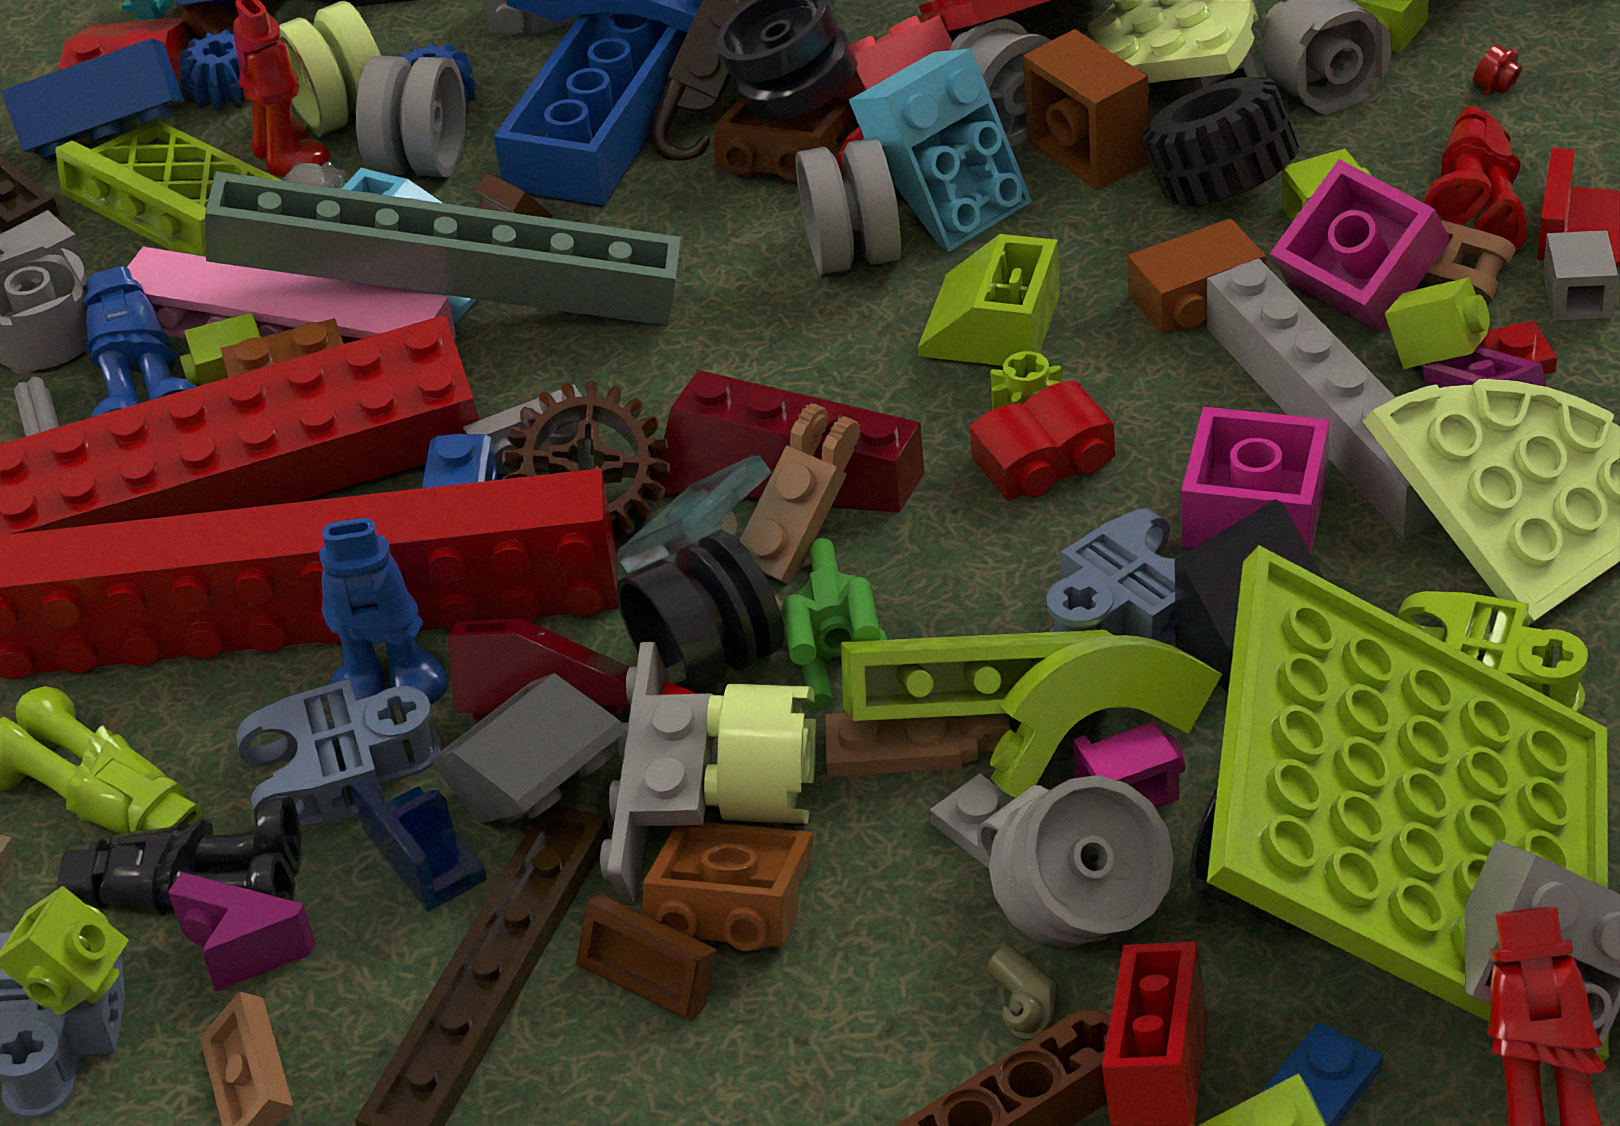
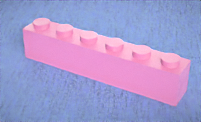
M142 247L127 266L131 271L133 280L138 281L142 285L145 296L150 301L162 329L168 336L186 338L184 330L252 312L260 337L295 329L305 323L321 322L335 318L343 343L346 344L442 315L447 317L454 340L457 337L448 296L206 262V257L149 247Z

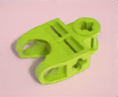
M1438 591L1418 592L1407 597L1402 602L1397 618L1544 694L1546 685H1550L1549 698L1578 713L1583 708L1585 692L1579 682V677L1587 667L1588 652L1585 644L1569 632L1528 627L1529 603L1465 592ZM1497 612L1498 615L1493 631L1490 632L1489 622L1492 613ZM1415 614L1430 615L1440 621L1443 627L1422 626L1414 622L1410 616ZM1554 647H1559V662L1556 668H1553Z

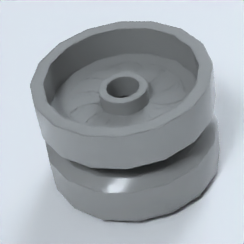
M372 56L364 66L356 100V131L363 165L366 169L389 175H404L411 166L417 176L451 177L463 148L466 117L464 86L460 70L455 61L451 58L419 57L411 66L406 57Z
M877 137L847 143L842 155L843 179L837 160L827 147L799 151L796 154V174L802 215L809 246L820 277L849 271L854 260L853 234L861 257L870 267L898 262L901 259V236L897 199L887 160Z
M1095 775L1069 779L1011 812L994 836L989 861V872L994 897L1013 926L1034 942L1060 949H1068L1098 943L1110 936H1115L1132 929L1153 915L1169 890L1174 856L1168 828L1152 802L1127 783Z

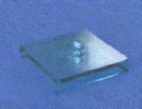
M752 455L691 484L617 551L618 554L615 557L629 574L670 556L687 545L697 544L699 539L717 530L723 523L721 519L772 472L759 455L755 457Z

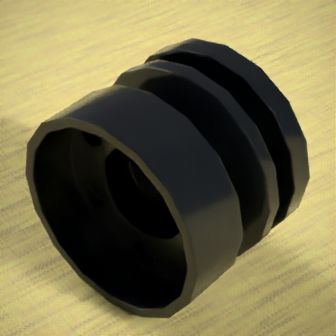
M722 529L699 539L698 545L692 543L677 550L675 565L660 559L618 581L616 593L619 610L627 633L638 655L641 642H655L665 669L680 661L683 662L686 679L676 685L698 694L724 680L727 669L726 663L738 671L754 664L756 657L761 659L782 649L785 635L783 620L775 595L763 571L748 549L733 534Z

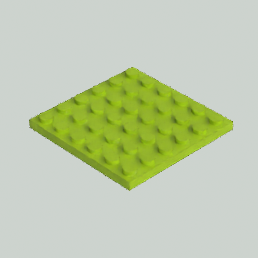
M1258 545L1243 561L1207 882L1489 1022L1491 1005L1466 993V903L1496 839L1538 855L1608 888L1607 728ZM1609 1032L1600 1052L1597 1053L1602 1061L1609 1058Z

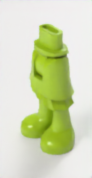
M47 686L30 690L16 704L15 713L18 724L6 717L0 718V792L12 789L23 781L26 776H30L65 798L66 810L76 814L80 820L93 822L119 834L170 827L183 821L188 822L190 826L198 822L201 815V807L184 797L185 793L182 785L168 778L153 763L131 749L119 734H113L104 725L100 726L94 733L76 720L74 704L63 691ZM60 746L81 759L82 762L80 766H75L50 749Z

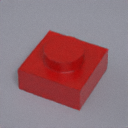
M1535 321L1510 324L1505 327L1487 330L1488 334L1478 345L1479 347L1540 363L1543 366L1544 374L1556 372L1557 356Z

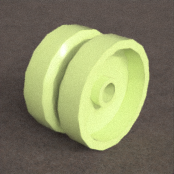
M340 1L319 9L315 15L314 26L306 19L300 17L279 25L281 31L280 40L287 45L293 68L298 75V95L291 101L297 113L318 137L344 128L348 122L349 112L356 116L358 87L364 66L372 56H381L373 36L359 12L349 2Z

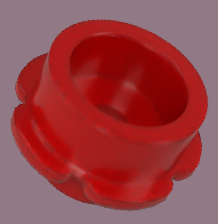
M1498 44L1494 45L1478 64L1472 82L1485 89L1483 92L1485 95H1489L1494 89L1504 94L1517 82L1523 67L1517 63L1519 52L1515 49L1507 51Z

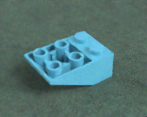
M972 48L932 52L849 99L864 138L877 137L880 141L893 184L936 243L946 251L953 250L1032 202Z

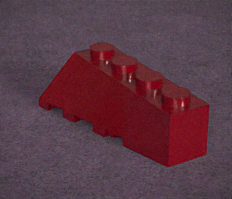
M697 370L670 409L664 438L668 442V451L659 457V459L670 464L669 476L654 480L665 488L664 497L673 498L674 493L702 495V499L727 501L728 497L760 499L786 445L790 447V432L795 422L798 421L799 414L802 413V409L806 408V405L813 403L826 408L827 416L829 417L827 420L828 425L825 428L826 431L822 433V439L813 457L822 460V445L827 435L830 434L834 422L838 421V418L844 416L858 421L860 425L859 430H861L859 433L860 438L857 440L854 452L844 470L847 475L831 508L900 513L925 473L921 424L918 421Z

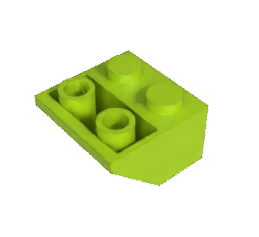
M999 234L949 271L944 278L918 345V356L1003 366L1004 361L1009 356L1018 352L1032 351L1040 354L1060 296L1058 240Z

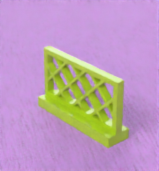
M161 121L141 126L93 149H89L73 140L55 148L61 194L171 251L206 257L205 212L213 184L211 178H214L215 172L281 180ZM155 138H159L169 143V145L146 144H148ZM200 158L205 161L176 163V160ZM163 161H166V163H138V162H163ZM117 162H128V164H119ZM178 179H202V181H173V180H178ZM189 198H200V199L191 200V199H189Z

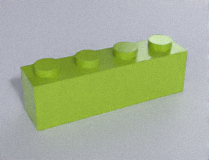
M1107 630L841 642L843 709L853 721L1004 714L1007 712L1000 705L1014 685L1034 665L1050 654L1071 644L1095 637L1112 636L1113 634Z

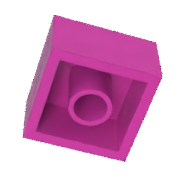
M1338 159L1270 252V255L1288 285L1381 333L1389 326L1385 312L1402 293L1413 291L1417 288L1447 247L1450 239L1434 208Z
M1203 407L1181 490L1182 547L1195 548L1277 499L1285 505L1311 554L1328 478L1330 419Z

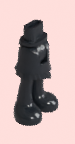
M289 796L271 797L260 807L256 830L241 834L214 835L212 824L201 820L191 826L188 822L183 821L170 827L115 835L110 837L109 844L103 838L93 839L88 849L65 850L59 870L57 889L64 886L77 898L86 899L89 906L94 908H106L109 905L127 909L146 910L164 916L167 909L174 911L168 892L183 872L293 901L296 885L292 873L299 872L302 857L301 831L295 803ZM208 868H249L248 870L235 872H205Z

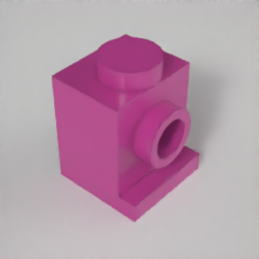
M1154 721L1128 731L1115 733L1109 738L1091 744L1086 735L1073 739L1075 778L1100 775L1127 783L1151 801L1155 808L1180 799L1179 774L1185 772L1184 756L1174 736L1171 734L1164 736Z

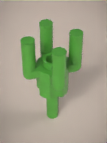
M825 538L816 539L810 544L809 554L813 572L810 573L808 582L798 591V594L787 596L782 604L790 658L794 663L801 665L803 685L811 686L814 692L815 702H806L808 710L833 707L826 660L842 656L841 642L888 640L885 631L879 627L869 581L864 577H856L855 575H846L839 572L834 545Z

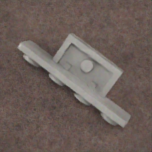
M655 642L640 643L637 666L629 667L627 672L626 693L631 710L629 723H622L627 731L618 738V752L623 763L621 779L612 781L609 792V807L614 827L612 839H605L603 841L600 854L603 879L612 882L621 904H635L648 826L703 825L706 805L704 797L705 771L707 764H711L714 737L708 735L707 711L710 695L713 694L661 695L663 684L668 681V675Z

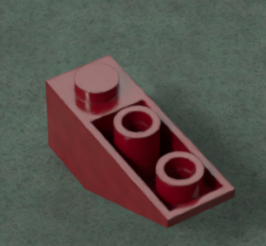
M522 618L458 621L448 635L454 714L472 713L473 720L481 721L531 681L554 673L596 704L603 706V709L610 714H630L631 706L628 703L626 693V677L630 666Z

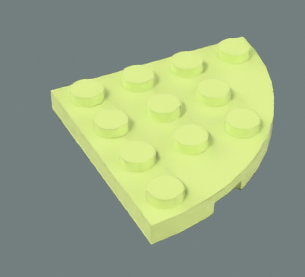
M1113 0L1114 3L1102 16L1089 23L1088 31L1084 34L1125 62L1138 68L1148 76V83L1234 73L1254 42L1255 38L1251 27L1253 22L1258 21V15L1253 0Z
M1478 379L1473 385L1439 388L1436 384L1417 389L1375 408L1362 420L1497 598L1529 603L1528 626L1620 562V426L1612 422L1615 414L1577 396L1549 387L1519 381Z

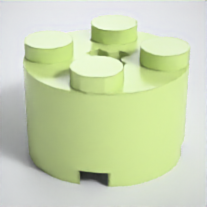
M728 684L724 695H710L707 711V730L709 736L718 738L717 764H707L704 797L706 806H715L720 809V814L724 821L808 823L810 811L796 808L798 793H801V783H813L815 774L816 719H804V713H802V702H815L811 686Z

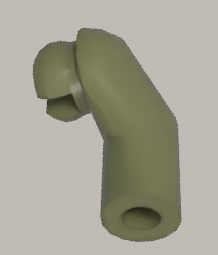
M1003 946L990 959L988 972L1012 993L1009 1008L1003 1006L1002 1010L1005 1024L1015 1036L1022 1039H1032L1050 1028L1053 1022L1058 992L1057 987L1049 976L1013 946Z

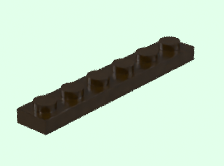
M555 804L535 817L355 1120L356 1126L445 1125L600 854L603 841L609 838L610 833L606 817Z

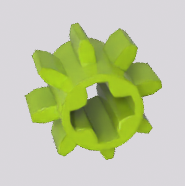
M1022 351L1012 354L1004 361L1003 370L995 369L990 372L992 409L1014 403L1024 404L1030 397L1042 389L1062 382L1061 366L1049 367L1048 360L1037 352Z

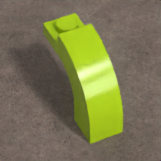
M1127 635L1101 636L1066 646L1034 665L1014 685L1000 705L1012 718L1020 721L1021 724L1016 733L1008 730L998 742L990 761V766L995 768L990 779L1001 791L1017 798L1027 789L1037 784L1059 743L1070 728L1084 717L1102 709L1113 707L1139 709L1189 734L1222 674L1184 651L1150 638Z

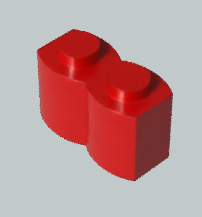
M1065 381L1046 387L1030 397L1024 404L1014 403L998 407L982 415L969 426L972 458L1006 501L1025 494L1030 497L1039 496L1048 491L1053 483L1061 478L1065 479L1080 472L1086 474L1096 472L1116 455L1114 423L1078 381Z

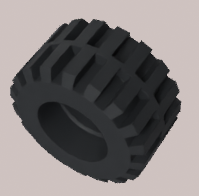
M1265 77L1230 79L1187 94L1161 110L1146 124L1141 133L1143 143L1165 198L1172 204L1180 205L1213 203L1249 191L1278 174L1299 152V144L1276 83L1272 79Z

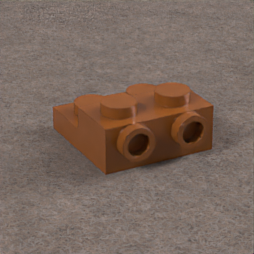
M703 822V825H675L643 882L644 915L698 941L729 942L733 947L742 951L762 950L772 946L783 947L798 916V888L813 858V832Z

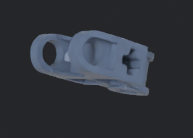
M1138 509L1103 524L1062 550L1061 580L1056 582L1047 594V610L1054 619V626L1049 632L1107 630L1113 635L1150 638L1166 644H1171L1175 641V559L1157 555L1164 549L1169 538L1170 527L1167 520L1150 509Z
M347 679L289 696L250 714L240 724L236 733L239 755L246 764L257 767L294 757L285 767L274 771V777L263 781L253 791L251 806L255 821L257 822L260 807L271 797L278 796L300 798L295 805L299 816L300 828L324 825L385 808L386 803L380 784L427 770L433 765L431 759L442 751L439 735L429 726L432 709L426 694L414 687L398 686L356 701L351 681ZM325 700L329 702L333 717L332 721L326 720L322 702ZM393 704H399L404 723H397L392 707ZM277 732L284 735V738L265 746L250 744L256 736L262 733ZM407 739L410 741L415 761L410 763L403 741ZM338 746L341 747L343 755L342 758H338V754L336 751V747ZM346 785H353L357 804L351 805Z
M0 932V950L12 932ZM122 952L114 963V966L120 970L119 976L107 993L94 1004L84 1000L60 1016L50 1008L41 1006L31 1000L24 992L23 987L0 969V1080L3 1081L1 1095L6 1109L11 1114L20 1118L34 1119L57 1111L68 1101L73 1092L80 1055L116 1052L125 1002Z

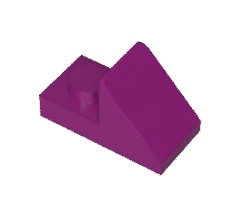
M183 872L168 892L181 932L195 944L204 947L203 958L215 991L309 956L316 946L306 909L302 903Z

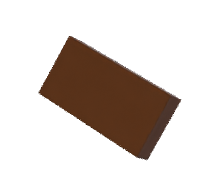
M601 894L587 901L576 965L691 1021L706 1006L717 949Z

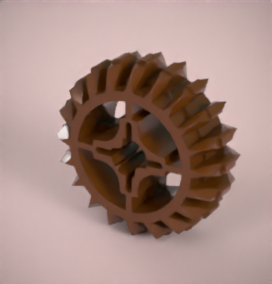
M593 380L587 382L585 396L575 397L574 387L571 383L566 382L561 386L563 401L556 403L551 394L543 391L538 396L543 413L540 414L532 408L523 407L520 411V419L528 429L510 427L507 432V440L517 449L503 451L502 464L516 470L504 476V479L537 476L535 471L549 472V474L579 471V455L584 454L585 441L589 439L591 440L590 455H593L594 462L593 469L602 468L604 485L608 483H621L623 477L635 478L624 494L608 504L611 525L615 524L620 533L625 537L631 536L634 533V525L629 514L631 513L640 520L649 521L652 518L653 510L644 499L662 501L665 495V488L654 479H663L669 476L670 464L664 460L656 459L668 451V442L665 438H649L659 427L658 419L655 416H650L636 421L642 411L643 402L639 398L630 400L624 408L619 406L622 390L617 385L612 386L608 391L606 399L597 397V382ZM579 422L577 435L572 441L563 445H550L549 451L539 450L542 443L551 433L567 424ZM598 423L607 425L619 432L628 441L636 457L624 456L623 450L606 446L599 437Z

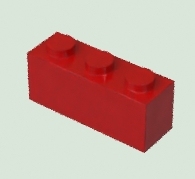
M1197 941L1123 945L1102 1064L1111 1126L1195 1125L1208 1021Z

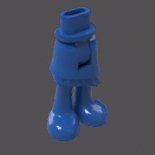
M119 266L89 276L86 280L88 293L84 297V304L87 310V353L90 356V362L103 372L109 397L103 399L95 407L91 417L140 403L131 371L143 374L149 400L196 387L184 378L172 377L169 369L174 368L177 354L172 350V341L162 329L154 308L145 296L142 285L138 281L133 280L130 269L125 266Z
M369 518L338 521L326 525L322 530L325 545L319 551L320 562L323 567L322 613L326 619L325 623L330 627L331 632L339 634L344 657L343 663L333 674L329 685L350 679L356 701L384 691V671L380 659L374 650L373 643L385 642L389 659L391 688L398 686L417 688L426 694L430 705L434 704L446 692L449 678L442 663L428 651L421 648L415 639L423 624V620L418 616L417 603L408 592L402 573L390 553L389 541L377 534L375 523Z

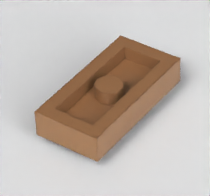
M239 991L200 1038L222 1126H278L293 1107L265 1003L262 997Z

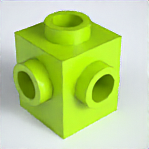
M62 886L25 912L0 950V969L19 983L31 1000L41 1006L50 1008L60 1016L84 1000L94 1004L107 993L120 973V970L114 966V963L129 939L110 925L102 912L86 905Z

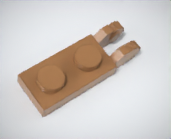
M813 403L806 405V408L802 409V413L799 414V419L795 422L790 432V447L786 445L739 540L748 549L765 575L787 585L798 575L809 553L810 544L815 540L847 475L844 470L854 452V446L857 445V440L860 438L859 433L861 432L858 421L844 416L838 418V421L834 422L830 434L827 435L822 445V460L813 457L822 439V433L826 431L825 428L828 425L827 420L829 419L826 408Z

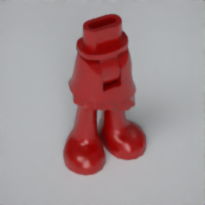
M236 0L239 17L234 21L233 37L240 63L238 83L240 87L244 88L243 95L245 99L252 101L253 154L255 158L265 159L266 170L272 175L284 178L312 176L322 171L329 164L331 158L324 144L317 140L306 139L308 136L306 124L298 117L291 116V100L298 95L299 91L298 75L293 68L287 45L280 40L281 31L279 24L275 18L267 13L266 7L260 0Z
M1466 107L1454 122L1452 132L1448 138L1447 148L1442 154V169L1440 172L1442 177L1430 185L1425 193L1424 203L1436 210L1440 220L1458 225L1465 224L1478 213L1472 227L1473 229L1503 237L1510 241L1517 251L1526 239L1525 211L1512 186L1521 169L1520 161L1517 156L1513 155L1510 144L1511 138L1501 123L1479 107Z
M1545 906L1496 913L1495 919L1499 947L1489 949L1492 961L1501 964L1493 966L1490 991L1491 1012L1487 1035L1494 1037L1492 1054L1502 1057L1507 1098V1126H1546L1540 1079V1064L1542 1061L1552 1064L1560 1126H1603L1596 1108L1591 1083V1073H1601L1607 1069L1594 1049L1603 1045L1593 1025L1581 972L1572 955L1561 956L1570 954L1574 950L1571 940L1562 939L1558 907Z

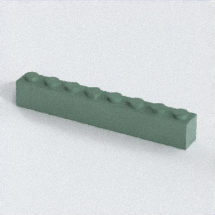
M218 171L215 172L205 212L206 262L643 323L669 325L681 240L679 236Z

